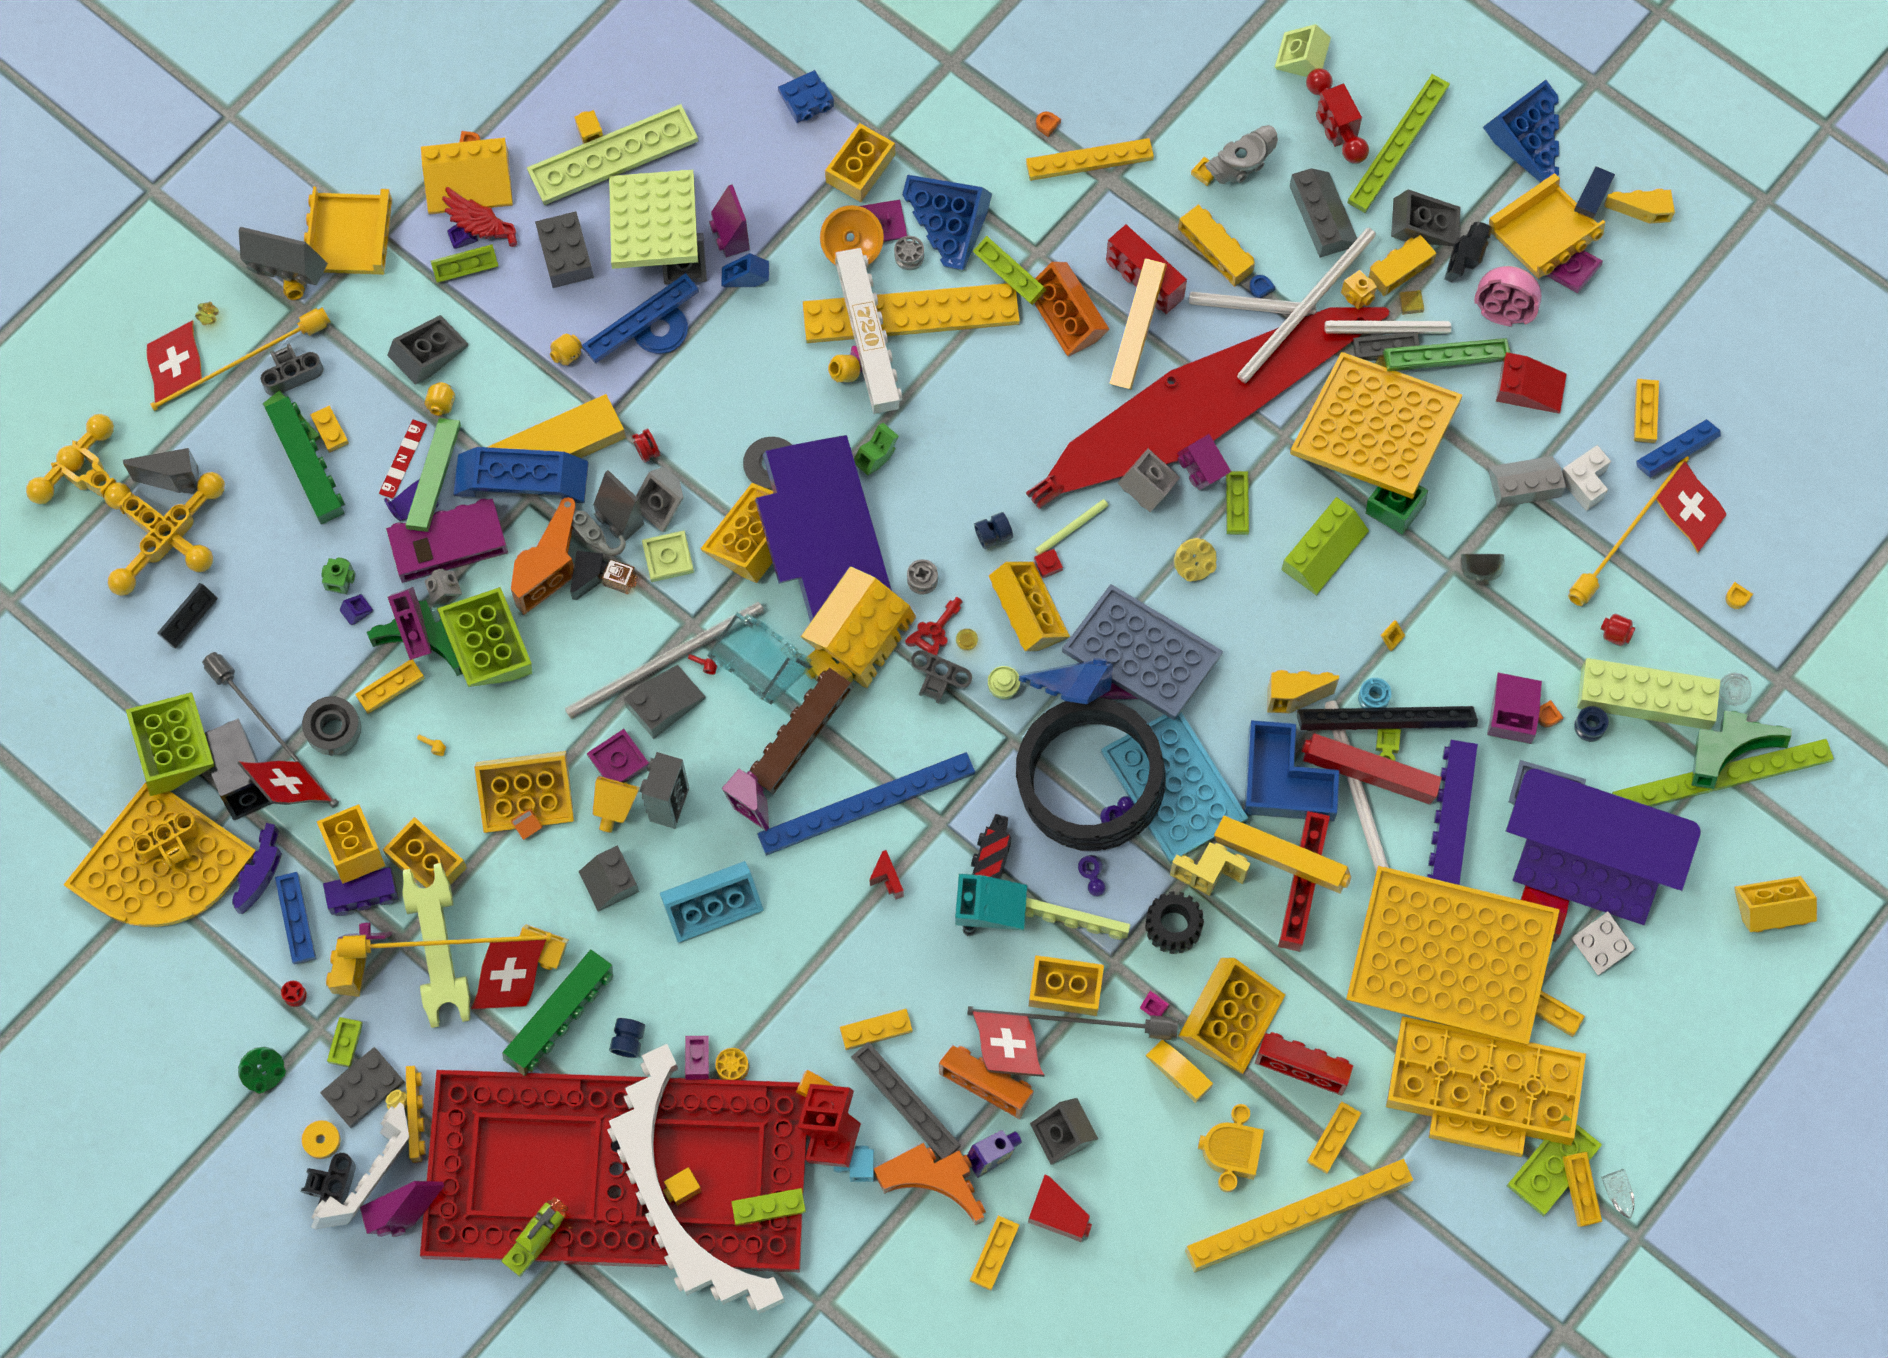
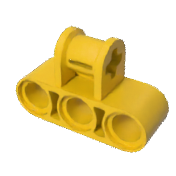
M180 812L138 835L134 839L132 846L143 860H151L162 854L166 863L172 869L178 862L191 858L183 842L196 835L199 826L191 813ZM191 821L189 827L181 828L184 822ZM170 832L169 838L161 840L164 833ZM144 844H150L147 850L141 851V847Z

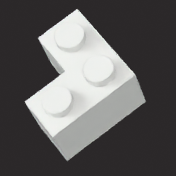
M1598 445L1562 470L1566 488L1586 511L1602 501L1608 491L1607 487L1598 477L1607 471L1611 460Z

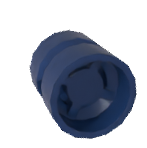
M1004 512L991 516L989 521L983 519L974 523L976 535L984 549L995 546L998 540L1005 542L1013 538L1012 528Z
M617 1018L614 1027L616 1036L611 1039L609 1051L622 1057L638 1058L641 1048L639 1039L643 1038L645 1024L632 1019Z

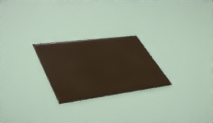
M428 538L413 541L418 563L433 559Z

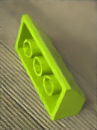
M1336 497L1284 559L1281 570L1317 596L1368 534L1369 529L1352 507Z

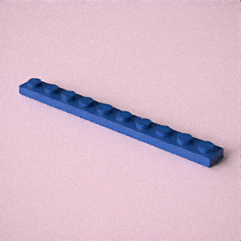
M967 752L784 822L769 828L767 831H761L757 835L767 856L975 775V770Z

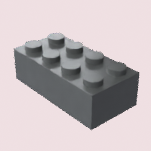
M656 752L655 758H651L647 768L649 775L647 780L643 779L640 792L642 793L649 821L675 829L690 788L683 759Z

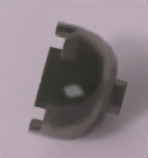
M1461 554L1460 565L1467 579L1476 581V585H1489V581L1496 580L1501 576L1504 570L1505 559L1504 554Z

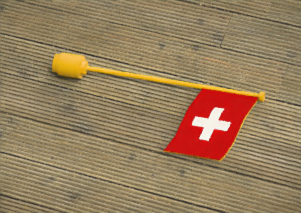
M323 307L320 309L315 308L299 317L298 328L202 378L201 360L194 339V321L192 320L147 344V361L154 383L155 403L152 402L150 405L156 411L158 410L157 407L286 338L300 331L302 334L307 333L311 336L326 328L327 324L331 321Z
M1688 456L1680 460L1593 574L1583 573L1569 590L1568 598L1572 603L1583 606V604L1589 602L1600 587L1597 575L1655 500L1667 517L1690 540L1696 552L1700 551L1727 514L1715 496L1694 475L1687 464L1689 461Z
M551 932L546 933V935L379 944H371V939H366V935H352L337 939L338 957H344V959L367 958V953H371L372 948L490 943L482 963L478 991L470 1009L526 1006L530 1000L534 989L538 961L545 942H551Z

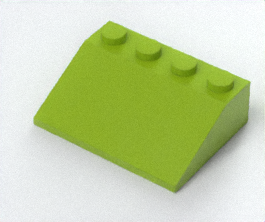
M501 587L437 608L468 687L513 681L532 674V663Z
M192 692L126 709L150 796L172 791L214 767Z

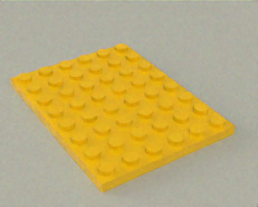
M1378 866L1346 1000L1528 1045L1560 909Z

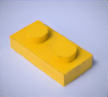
M330 405L310 414L329 453L349 444Z

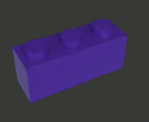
M390 867L370 872L342 884L341 879L323 883L327 908L331 915L335 916L346 915L349 911L355 909L359 911L367 910L376 904L388 905L393 903V900L399 899L394 873Z

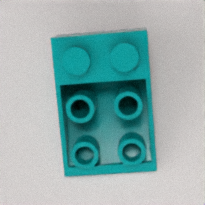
M959 874L955 925L1024 931L1027 885L983 875Z

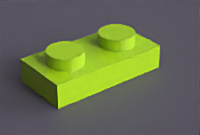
M339 1017L327 1058L329 1064L351 1067L363 1026L361 1021Z

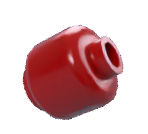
M1615 613L1610 619H1604L1600 630L1604 631V640L1618 646H1623L1625 643L1629 644L1636 628L1633 627L1631 619Z

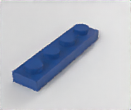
M1706 419L1636 461L1637 467L1651 478L1721 437L1720 429Z
M298 872L277 876L275 881L292 963L295 965L315 960L316 954Z

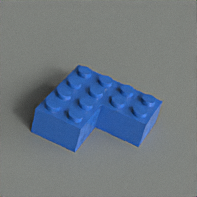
M1251 720L1248 733L1244 812L1248 815L1305 819L1307 811L1330 816L1329 821H1335L1338 808L1339 770L1294 767L1296 724Z

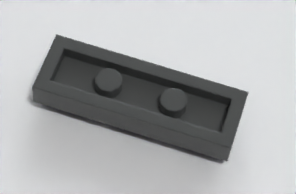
M1418 332L1353 338L1355 357L1363 360L1383 359V351L1387 348L1420 346Z

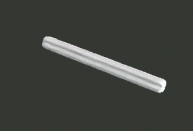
M1190 292L1189 304L1283 314H1291L1301 303L1201 292ZM1314 305V307L1307 313L1306 316L1316 313V305Z
M1326 321L1324 328L1326 333L1400 334L1418 332V334H1449L1451 332V323L1449 321Z

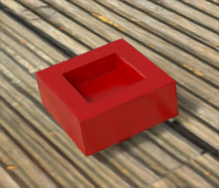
M1055 549L1034 556L1035 564L1042 578L1063 571V566Z

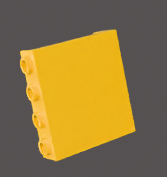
M1555 173L1489 218V225L1492 227L1491 233L1538 279L1544 275H1549L1559 264L1566 263L1575 253L1582 252L1588 244L1598 241L1604 235L1605 221L1602 220L1597 223L1594 219L1575 212L1574 209L1577 203L1559 186L1560 178Z
M313 186L312 194H309L308 204L311 208L310 213L306 215L308 232L304 233V242L328 263L323 273L384 275L392 207L390 190L381 189L380 195L318 193L317 187Z

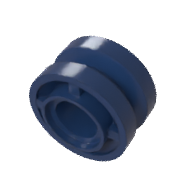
M1585 707L1579 712L1574 722V730L1585 741H1597L1608 728V716L1599 707ZM1586 721H1593L1596 727H1590Z

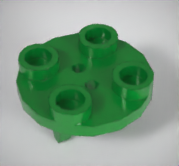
M265 1046L248 1051L238 1066V1076L241 1083L249 1090L258 1094L275 1087L286 1073L281 1055L273 1048Z

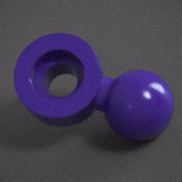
M1123 796L1118 800L1117 806L1105 807L1100 814L1101 822H1109L1122 816L1134 806L1132 799L1129 796Z
M1095 855L1083 857L1078 863L1079 873L1090 880L1088 883L1089 893L1093 896H1101L1106 889L1104 881L1098 878L1102 871V862ZM1090 862L1094 864V870L1089 868Z

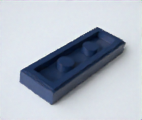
M1595 166L1574 211L1594 219L1615 174Z

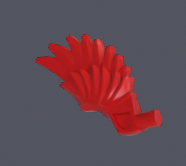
M449 187L445 188L447 195L450 197L443 196L442 201L450 207L445 208V213L451 215L450 221L457 223V228H465V233L472 232V236L479 235L480 238L485 237V239H489L495 236V239L507 238L510 247L517 245L516 229L512 223L504 222L497 218L492 208L484 207L472 199L468 201Z

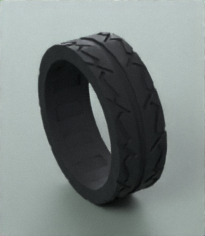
M1098 697L1088 704L1064 701L1047 710L1046 713H1043L1032 723L1020 744L1016 757V779L1024 807L1033 823L1048 838L1061 845H1066L1065 847L1080 851H1100L1121 846L1134 839L1149 826L1161 806L1165 793L1166 771L1159 741L1150 725L1146 724L1147 722L1135 710L1122 703H1116L1117 701ZM1087 724L1106 725L1127 733L1144 750L1150 766L1147 784L1134 806L1122 816L1096 825H1079L1067 822L1053 815L1042 805L1034 792L1035 768L1045 748L1061 733Z

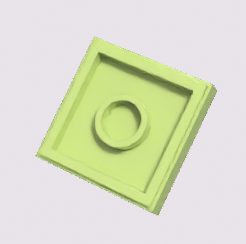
M685 530L642 540L651 582L694 573Z

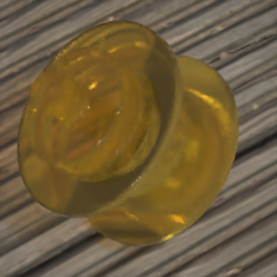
M212 302L200 303L197 307L199 311L195 313L196 319L202 325L215 323V316L219 313L218 308Z

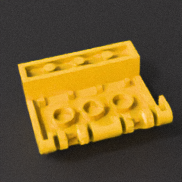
M849 567L800 637L816 650L824 649L855 674L853 679L857 683L868 688L873 680L872 677L877 675L872 664L875 663L880 667L884 665V660L888 659L897 643L902 639L897 628L906 632L909 629L908 625H911L916 619V615L909 604L877 578Z

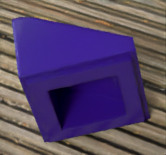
M457 224L447 230L454 249L478 241L477 236H472V232L465 233V228H457Z
M359 594L343 600L340 612L350 625H354L372 613L373 609L363 595Z

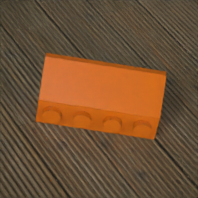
M1051 262L1035 278L1047 290L1034 304L1067 356H1071L1096 343L1110 330L1067 262Z
M952 1045L939 1062V1074L1020 1120L1033 1097L1034 1090L1031 1089L1032 1086L1023 1080L1018 1082L1010 1078L1011 1074L988 1072L982 1057L977 1059L971 1056V1052L965 1047L959 1046L957 1048Z

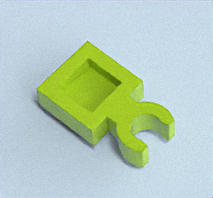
M1377 729L1375 751H1382L1379 756L1395 761V756L1392 753H1398L1401 729Z

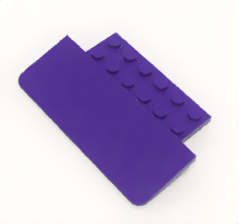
M1535 768L1528 770L1524 774L1505 830L1508 833L1526 838L1512 881L1603 912L1609 911L1612 915L1641 925H1645L1659 884L1683 891L1701 835L1699 825L1692 820Z

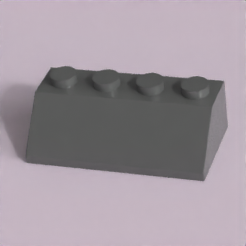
M1310 168L1292 174L1289 187L1319 258L1349 249L1357 240V236L1330 173Z
M239 228L240 259L247 265L246 268L253 273L263 272L270 277L279 276L286 281L296 280L302 285L312 284L317 286L328 263L306 242L249 228Z

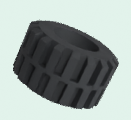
M1171 891L1167 896L1163 893L1159 899L1155 898L1152 905L1149 906L1145 920V931L1148 932V939L1153 940L1152 945L1155 947L1160 946V951L1165 952V949L1170 950L1169 954H1174L1177 950L1179 953H1183L1186 948L1189 950L1193 947L1194 943L1198 942L1203 929L1204 919L1202 909L1199 910L1200 905L1197 901L1195 903L1192 901L1193 897L1189 895L1186 898L1183 892L1175 895V891ZM1168 913H1178L1186 919L1188 927L1182 932L1173 933L1163 927L1161 918Z

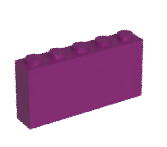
M493 498L480 499L470 505H459L449 511L441 510L435 512L428 532L409 530L406 528V523L402 522L395 523L391 527L386 528L398 575L402 583L432 575V572L437 569L447 571L508 553ZM428 538L433 559L418 563L413 541Z

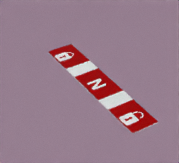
M412 419L379 491L380 495L392 499L395 497L425 431L426 423Z

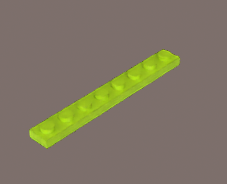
M1431 74L1348 198V204L1364 213L1367 212L1448 90L1450 83Z

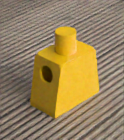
M601 776L597 777L593 815L602 817L599 830L612 833L615 821L624 823L640 787Z

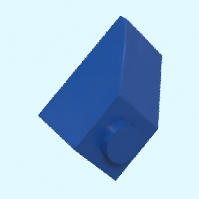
M751 253L722 267V287H756L769 281V261Z

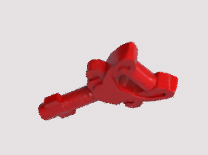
M955 597L953 601L950 600L945 606V612L936 623L932 621L927 622V624L920 622L917 625L918 631L908 636L905 644L909 647L916 645L922 650L938 656L939 647H944L948 643L943 627L953 614L957 615L961 610L960 605L963 601L958 597ZM921 637L930 638L934 644H929Z

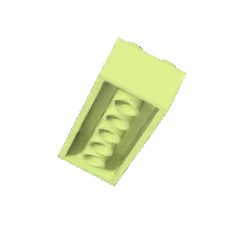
M1586 658L1581 668L1577 708L1584 709L1588 706H1595L1609 714L1700 729H1711L1717 718L1720 679Z

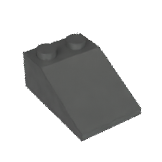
M1408 189L1393 198L1391 237L1407 241L1410 238L1415 239L1421 235L1428 244L1453 247L1455 241L1459 239L1461 207Z
M439 315L394 338L387 356L416 385L434 375L468 347V343Z
M189 448L123 460L125 468L135 482L178 493H192L197 490V482L199 480L198 465Z
M607 470L593 503L594 515L602 524L605 522L610 526L609 530L615 537L618 538L622 535L626 541L644 525L639 499Z
M676 665L639 685L624 697L626 708L654 739L706 697L684 671Z

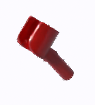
M689 654L688 659L704 665V673L710 675L716 673L717 665L713 659L707 658L705 660Z

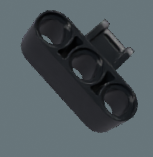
M337 1153L330 1162L328 1172L307 1168L306 1173L308 1176L306 1183L300 1192L320 1198L319 1203L322 1200L326 1202L331 1196L344 1205L355 1173V1162L348 1154ZM347 1160L349 1162L346 1169L338 1170V1165L341 1161ZM336 1183H341V1190L337 1193H332V1186Z

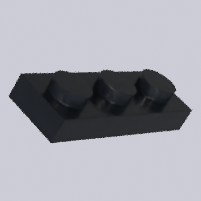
M199 583L157 634L172 648L176 649L218 597L204 584Z

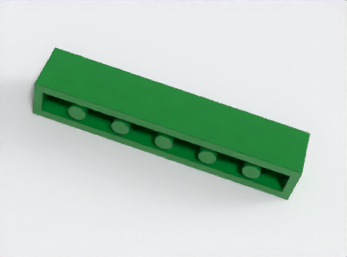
M285 397L264 407L320 524L345 514L342 509L345 503L341 494H335L333 488L337 486L332 476H326L324 471L327 469V465L323 457L318 458L315 453L319 449L314 438L309 440L306 433L310 432L305 420L301 422L298 415L301 412L297 403H291L289 397Z
M590 949L502 1052L503 1061L523 1076H526L529 1071L533 1072L538 1067L539 1059L543 1054L547 1055L551 1052L555 1045V1040L567 1033L572 1020H577L584 1012L583 1007L588 1002L592 1003L595 1000L602 985L606 986L613 978L612 964Z

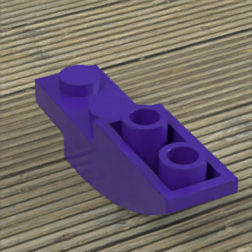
M266 823L265 829L260 831V847L253 856V864L255 865L245 864L244 871L241 870L238 883L240 886L232 899V905L238 914H244L261 897L278 868L282 853L278 847H275L279 834L275 824Z

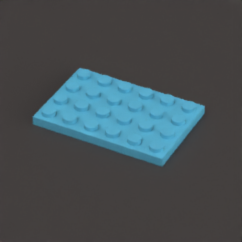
M1180 712L1175 721L1166 715H1162L1147 723L1159 741L1166 771L1165 793L1161 806L1147 827L1170 864L1176 855L1185 856L1214 840V834L1223 816L1241 823L1248 821L1246 813L1182 712ZM1127 734L1102 748L1101 753L1126 794L1135 804L1147 784L1150 766L1147 755L1139 743Z

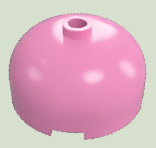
M1502 266L1490 270L1482 277L1477 287L1474 302L1482 310L1481 314L1494 323L1512 326L1513 323L1524 322L1526 325L1536 318L1542 295L1538 282L1530 273L1517 267Z

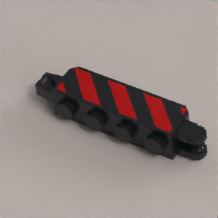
M995 814L990 826H986L985 833L980 832L977 842L980 850L978 854L974 853L971 867H974L972 875H983L1001 879L1011 846V836L1007 832L1008 817ZM962 926V931L967 936H973L977 930V927Z

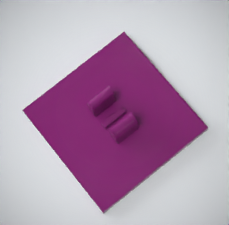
M900 199L860 206L871 211L878 218L883 229V242L898 240L907 236Z
M371 923L359 924V933L345 934L343 936L366 935V939H386L392 936V932L371 933Z

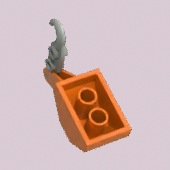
M572 498L562 499L537 547H531L529 550L522 551L517 556V559H515L511 584L515 606L525 615L572 579L574 566L568 552L573 528L588 545L600 549L609 556H616L622 553L626 545L624 537L622 535L619 536L620 545L617 548H610L606 543L602 529L585 511L576 510L575 501Z

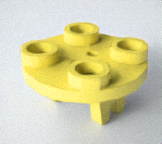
M1189 539L1177 549L1174 557V567L1178 574L1189 582L1202 580L1216 570V551L1205 539Z

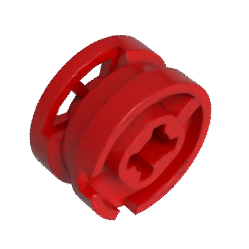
M648 428L639 435L637 433L632 435V439L635 440L634 445L644 463L649 462L652 457L657 458L661 456Z

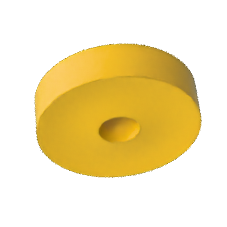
M315 1121L309 1124L302 1134L304 1150L316 1159L331 1157L340 1146V1133L328 1121ZM320 1136L325 1137V1141L323 1143L317 1142Z

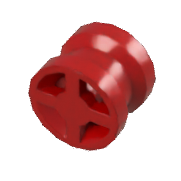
M293 980L286 982L282 986L281 996L289 1006L299 1007L305 1003L307 992L300 982Z

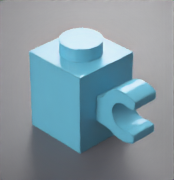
M855 1146L849 1168L835 1166L833 1167L834 1172L850 1171V1182H874V1149H869V1146Z

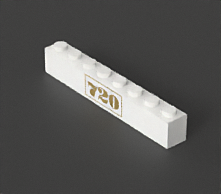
M861 248L836 252L835 264L873 414L899 409V401H902V393L900 388H896L897 373L895 369L891 368L890 363L893 362L890 349L887 350L886 343H888L886 331L881 329L883 319L881 312H877L876 309L878 299L876 293H872V275L867 274V256L862 254Z

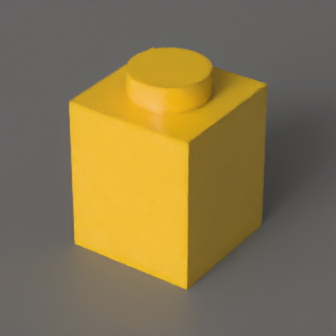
M594 110L584 111L574 116L576 128L583 144L603 136Z
M689 1167L664 1181L666 1189L663 1192L669 1202L674 1200L677 1206L702 1192Z

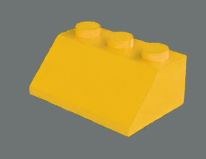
M1801 876L1734 887L1741 918L1749 932H1762L1773 928L1782 929L1786 926L1806 925L1817 921V897Z

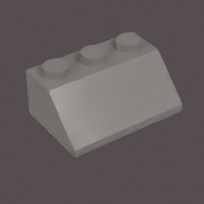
M1552 456L1488 467L1497 508L1560 498L1566 488L1561 467Z

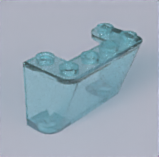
M737 612L707 656L720 667L733 673L749 686L748 689L760 699L772 705L813 667L810 664L812 660L805 654H800L797 651L798 649L789 642L784 644L782 642L784 638L775 631L770 633L768 631L770 627L764 622L758 621L748 613L744 616Z

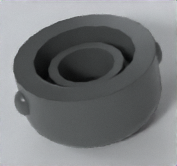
M330 696L318 699L307 708L302 720V730L309 744L316 751L330 756L340 755L349 751L357 743L361 732V721L352 704L343 698ZM333 720L342 721L341 729L337 733L328 735L323 732V727L328 722Z

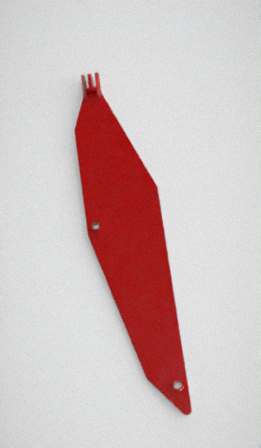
M1329 307L1304 317L1246 383L1238 379V373L1278 328L1169 371L1072 440L1061 454L1049 475L1029 489L1026 495L1029 498L1032 497L1031 501L1037 504V508L1040 509L1060 494L1123 477L1147 449L1152 451L1165 464L1177 462L1179 457L1177 453L1208 434L1215 441L1353 342V338H1358L1362 335L1357 333H1326L1324 328L1326 321H1382L1389 315V309L1386 307H1361L1360 309L1356 307Z

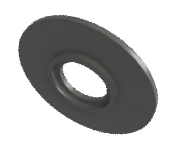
M764 437L752 443L746 450L743 458V468L747 478L754 484L772 489L767 470L762 467L763 454L767 450L792 444L779 437Z

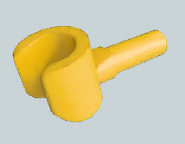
M420 734L417 736L418 740L432 746L431 753L438 756L444 755L446 746L442 741L430 740Z

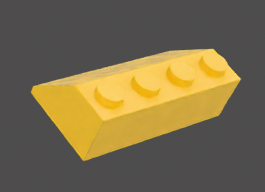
M1005 562L989 575L992 587L996 591L1024 651H1040L1070 637L1034 562Z

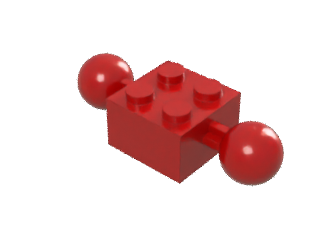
M1322 68L1312 70L1306 78V86L1312 94L1320 96L1316 118L1320 124H1323L1327 139L1332 141L1334 147L1343 144L1342 154L1346 161L1352 164L1363 162L1369 154V146L1363 138L1358 137L1362 116L1344 83L1332 88L1333 79L1327 70Z

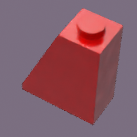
M1045 1174L1028 1223L1079 1242L1082 1241L1083 1236L1088 1238L1092 1224L1088 1223L1090 1215L1050 1176Z

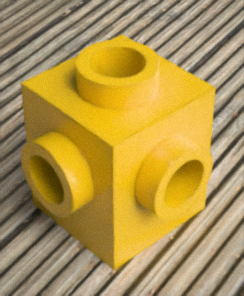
M1359 270L1344 280L1341 294L1348 303L1360 309L1374 301L1377 286L1372 279Z

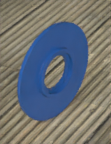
M675 308L659 319L666 321L670 326L669 332L666 335L655 336L651 332V326H649L634 337L636 343L642 349L655 354L669 353L677 349L684 342L688 333L687 319L678 308Z

